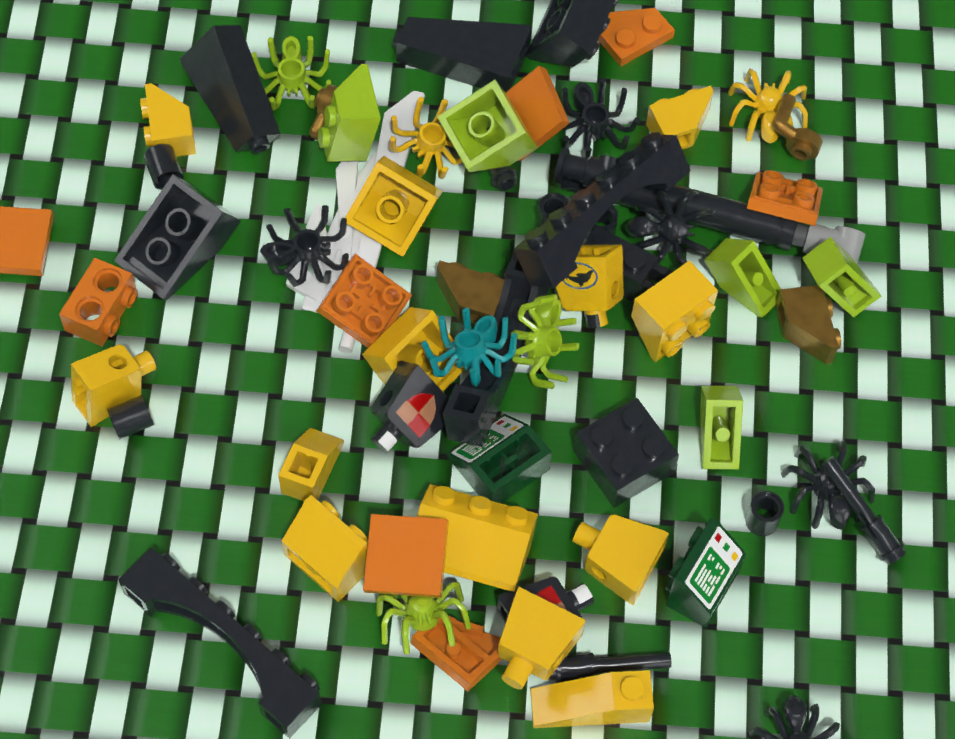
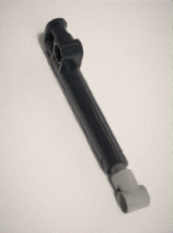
M563 147L554 175L556 187L576 193L586 189L596 181L595 178L598 174L609 170L618 163L619 158L600 155L599 158L591 156L587 159L572 155L569 148ZM677 184L669 190L660 189L669 197L673 214L676 213L680 199L690 191L698 192L699 196L691 198L686 203L682 217L704 208H710L715 211L714 216H700L688 222L690 224L768 245L775 244L778 245L777 247L790 250L792 245L803 248L804 253L811 252L816 246L831 236L850 254L858 265L866 236L865 233L844 226H836L835 229H831L819 224L806 226L799 224L797 221L747 209L748 203ZM641 187L616 202V204L635 208L638 204H644L666 216L662 200L658 195L654 194L656 189Z

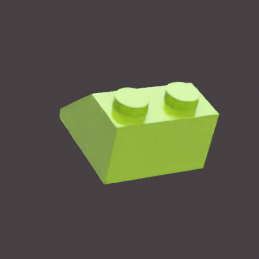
M361 64L334 91L330 106L325 107V123L323 127L319 128L318 143L319 147L325 150L327 162L367 161L381 119L368 64Z
M493 80L437 116L469 172L510 166L538 148L508 95L496 80Z

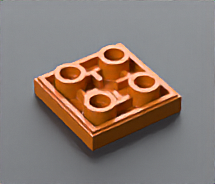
M538 66L506 92L538 148L570 123L548 71L544 67ZM530 152V153L527 154L526 156L522 157V158L519 159L518 161H522V160L525 159L528 155H530L532 152Z
M766 170L764 173L757 172L747 209L815 226L823 189L818 187L814 181L808 179L794 181L786 179L781 173L772 170Z
M0 206V273L43 276L54 218L52 210Z
M354 254L316 311L369 348L397 320L412 294L360 256Z
M371 514L363 591L365 593L442 598L449 521L440 518Z

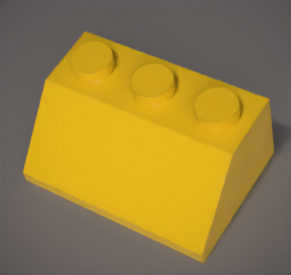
M430 484L420 504L417 517L440 518L449 521L444 573L515 592L531 548L538 514L527 511L519 506H508L490 501L483 496H472L454 491L447 486Z

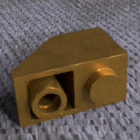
M439 260L437 265V284L459 323L463 324L462 310L464 308L470 309L472 327H475L477 321L483 316H495L505 280L494 273H481L467 269L466 266L457 262L447 263Z
M818 285L781 289L775 308L783 338L824 364L832 363L837 350L841 348V335L839 329L834 328L832 324L833 305L831 298L825 297L824 290Z

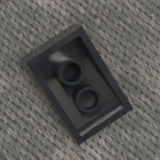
M172 174L114 261L126 271L131 272L135 278L162 299L168 300L222 249L241 220L192 183Z

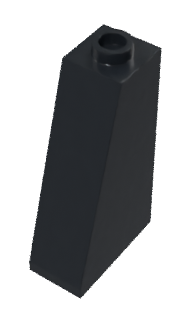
M408 17L403 29L398 28L393 38V47L396 48L398 63L478 88H482L496 80L506 93L513 87L531 45L532 26L526 24Z
M241 25L212 26L180 58L181 65L236 152L250 151L252 154L261 153L269 149L270 143L281 133Z

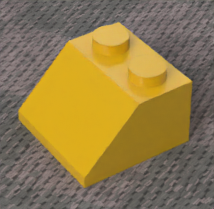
M382 156L371 171L345 218L347 219V224L403 257L443 191L386 156Z
M410 307L362 354L384 384L387 383L401 361L418 364L442 391L465 370L464 366L457 368L455 362L446 376H434L430 360L426 357L421 343L427 341L432 354L436 356H441L448 349L442 340L439 318L433 310ZM448 333V337H449V339H450V342H451V343L454 342L453 338H452L451 335ZM451 356L445 361L437 363L440 370L444 369Z

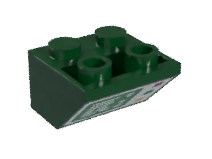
M504 414L493 422L483 447L462 443L448 452L447 458L479 496L502 504L550 470L552 451L529 424Z
M712 517L705 528L698 526L687 545L689 548L684 558L680 556L669 575L671 578L665 588L670 593L666 606L707 628L741 570L747 555L719 521Z

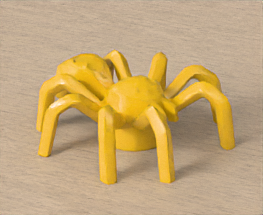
M749 68L744 81L749 83L752 77L757 95L743 83L735 82L732 84L728 92L729 96L734 95L738 88L744 91L754 102L746 99L741 100L733 110L729 125L733 127L738 113L743 106L752 107L754 112L747 129L746 141L752 140L759 118L761 119V136L763 140L773 143L780 135L774 130L773 121L781 103L782 94L787 84L790 83L791 71L787 70L778 89L775 88V83L772 86H768L765 83L762 90L757 72ZM798 86L788 94L795 96L801 92V99L805 100L807 86ZM795 102L793 108H798L802 113V128H807L808 112L801 102ZM790 115L788 123L793 126L792 117Z
M419 97L414 111L413 125L420 131L401 130L398 128L397 117L395 115L392 116L391 126L393 132L400 136H416V138L396 146V138L391 136L389 150L392 152H402L416 144L412 148V152H418V158L425 156L422 164L417 166L416 175L421 178L426 173L431 158L435 155L438 176L444 179L449 168L443 166L441 152L444 153L452 164L463 163L461 158H454L445 147L446 145L455 149L443 126L439 124L440 121L437 117L445 112L448 100L443 99L441 101L438 112L432 122L422 125L420 124V113L424 98Z

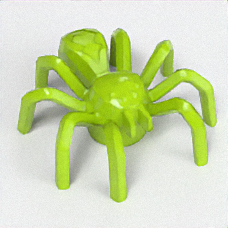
M289 36L283 41L282 61L279 62L275 51L274 39L269 37L267 42L270 57L278 71L265 73L260 66L256 52L251 54L258 74L263 79L277 77L264 88L265 93H269L277 84H280L276 98H269L271 109L275 111L279 108L284 90L287 91L288 96L291 93H295L298 96L300 89L308 107L314 109L315 96H310L305 82L318 91L321 88L326 89L331 84V80H327L325 87H322L310 77H307V75L315 77L324 75L329 67L330 50H325L324 63L319 71L305 70L312 63L314 52L312 36L307 37L308 50L304 62L301 61V45L297 38Z
M556 294L539 296L533 302L522 304L518 311V319L529 327L531 331L513 330L510 333L512 335L515 332L517 333V339L526 340L525 346L516 349L512 361L516 364L531 365L529 378L532 384L536 387L548 389L555 387L554 382L538 379L536 376L538 369L540 368L548 379L567 383V376L551 373L546 368V364L550 356H556L560 351H575L579 349V343L562 344L561 333L556 327L574 325L577 323V319L559 320L561 302L557 299ZM526 310H528L535 324L524 317ZM528 352V358L519 357V355Z
M459 582L448 584L444 590L442 588V598H437L436 600L434 599L435 597H409L401 595L406 603L405 605L397 600L398 595L390 596L384 594L376 599L377 616L382 615L383 601H387L398 608L388 609L382 619V644L386 645L388 642V622L391 616L395 615L404 618L402 620L401 635L402 648L405 655L410 654L409 626L417 631H427L438 624L439 618H442L445 624L449 646H455L456 641L452 622L444 609L452 604L461 611L465 628L467 630L471 629L467 609L462 603L464 596ZM455 589L458 599L451 597L443 602L449 593Z

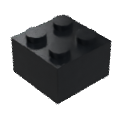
M638 398L576 432L573 449L613 508L675 473L679 458L676 449Z

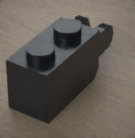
M599 226L595 227L584 244H622L623 297L630 301H634L635 298L654 286L655 284L651 280L658 283L672 273L668 268L657 263V256Z

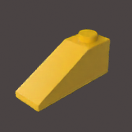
M650 670L609 672L531 688L533 728L650 722L654 710Z

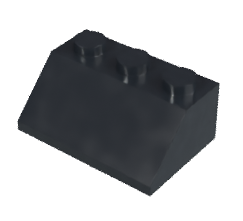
M551 0L526 57L534 61L572 67L584 59L590 60L599 48V43H597L599 36L610 23L609 13L619 0Z

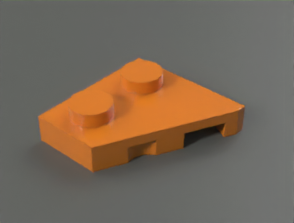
M656 8L614 11L609 13L610 23L599 36L598 41L621 67L674 38L675 29Z
M449 616L456 641L455 646L452 647L449 646L447 631L442 618H439L438 624L434 628L414 633L411 645L467 692L503 660L498 656L501 637L483 632L484 626L470 623L471 629L467 630L464 623Z

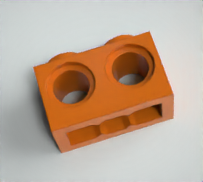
M94 258L59 313L64 330L103 347L108 337L114 336L120 325V317L125 309L131 308L136 300L138 291L133 274ZM116 287L113 291L105 292L107 288ZM92 315H99V317L94 320H86L88 317Z

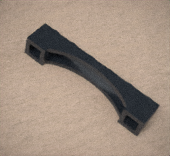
M654 132L644 136L641 139V144L635 149L621 155L618 163L609 170L598 174L595 182L586 189L575 193L571 202L563 208L552 212L549 215L548 221L525 235V240L517 245L514 251L530 285L555 288L578 267L575 261L588 233L598 219L622 197L641 187L669 190L691 171L677 135H661L659 132Z
M515 251L505 271V281L494 316L497 322V335L494 343H498L502 335L503 317H508L507 341L501 349L493 350L501 356H505L509 352L510 333L513 330L531 331L529 327L518 319V311L521 305L533 302L539 296L547 295L550 287L530 285ZM526 310L524 317L535 324L528 310ZM517 339L516 349L525 346L526 340ZM486 355L492 362V364L495 366L496 359L492 358L489 355ZM512 358L507 362H501V377L493 376L482 361L479 364L481 381L477 387L472 385L470 373L461 385L455 384L443 411L447 438L449 440L483 447L518 365L512 361Z
M150 548L118 579L123 593L150 617L155 612L180 616L205 627L224 640L246 663L260 687L263 698L258 702L261 715L290 739L321 706L320 694L318 692L320 687L306 673H302L299 676L289 667L291 665L290 660L280 650L274 648L271 652L261 643L263 641L262 636L251 625L246 624L243 627L233 619L235 613L227 604L221 600H218L216 603L206 595L208 593L207 589L198 579L193 576L187 579L179 572L181 569L179 564L169 554L164 553L161 556L153 548Z

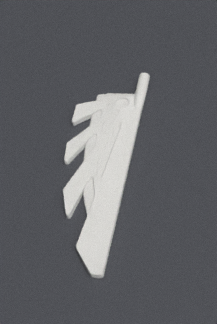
M411 92L384 113L378 149L359 174L358 161H341L336 168L338 210L328 233L326 228H324L320 236H334L340 231L341 219L347 215L371 171L382 156H386L405 168L411 147L402 152H392L389 150V140L391 136H394L396 138V146H400L413 139L414 136H400L393 132L391 117L394 115L397 117L398 128L401 130H416V127L413 125L414 111L417 99L419 97L425 99L423 92ZM319 204L315 205L306 229L315 230L321 221V206ZM347 224L346 234L340 240L330 242L331 246L329 249H331V253L326 257L335 264H341L342 255L348 253L349 260L354 254H357L376 268L382 244ZM321 260L318 261L322 275L324 276L326 270L332 271L329 284L319 282L316 279L314 270L311 274L308 269L306 281L302 285L293 287L289 280H286L288 288L305 297L302 308L318 313L316 309L342 272V270L336 271L331 269ZM301 261L290 272L296 280L300 277ZM343 331L338 350L345 354L352 353L355 339Z

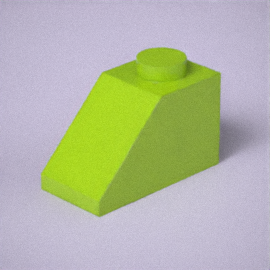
M831 236L803 257L818 286L853 318L882 297L850 254Z
M726 238L704 260L720 288L756 316L763 318L776 305L781 288L753 240Z
M701 386L699 421L702 469H739L743 398L738 386Z

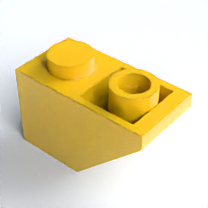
M152 83L145 84L146 98H141L140 103L143 119L149 118L150 126L143 127L146 147L169 144L173 147L176 157L196 154L189 106Z
M712 87L691 89L683 95L671 99H660L654 104L649 105L646 126L650 133L659 132L661 135H677L682 150L692 147L710 110L714 92Z
M309 428L293 443L278 474L281 493L304 502L310 495L318 500L343 447L344 440Z

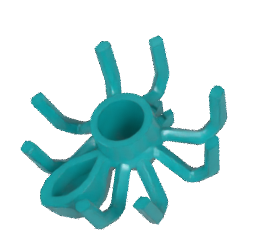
M464 308L462 310L464 331L458 333L455 341L452 343L448 337L445 316H440L438 319L442 340L448 349L447 352L441 356H436L432 354L427 341H423L421 345L426 357L430 360L435 377L446 376L456 362L457 368L463 366L465 370L470 368L471 383L477 387L481 381L479 364L482 361L493 376L501 377V362H507L516 353L517 333L514 332L511 335L509 352L505 356H501L493 350L501 349L507 341L508 317H503L502 335L498 343H494L497 335L496 319L492 315L483 316L477 321L473 330L471 329L470 309ZM486 355H489L492 358L496 359L495 366L492 364V362ZM451 356L444 369L440 370L437 363L445 361Z

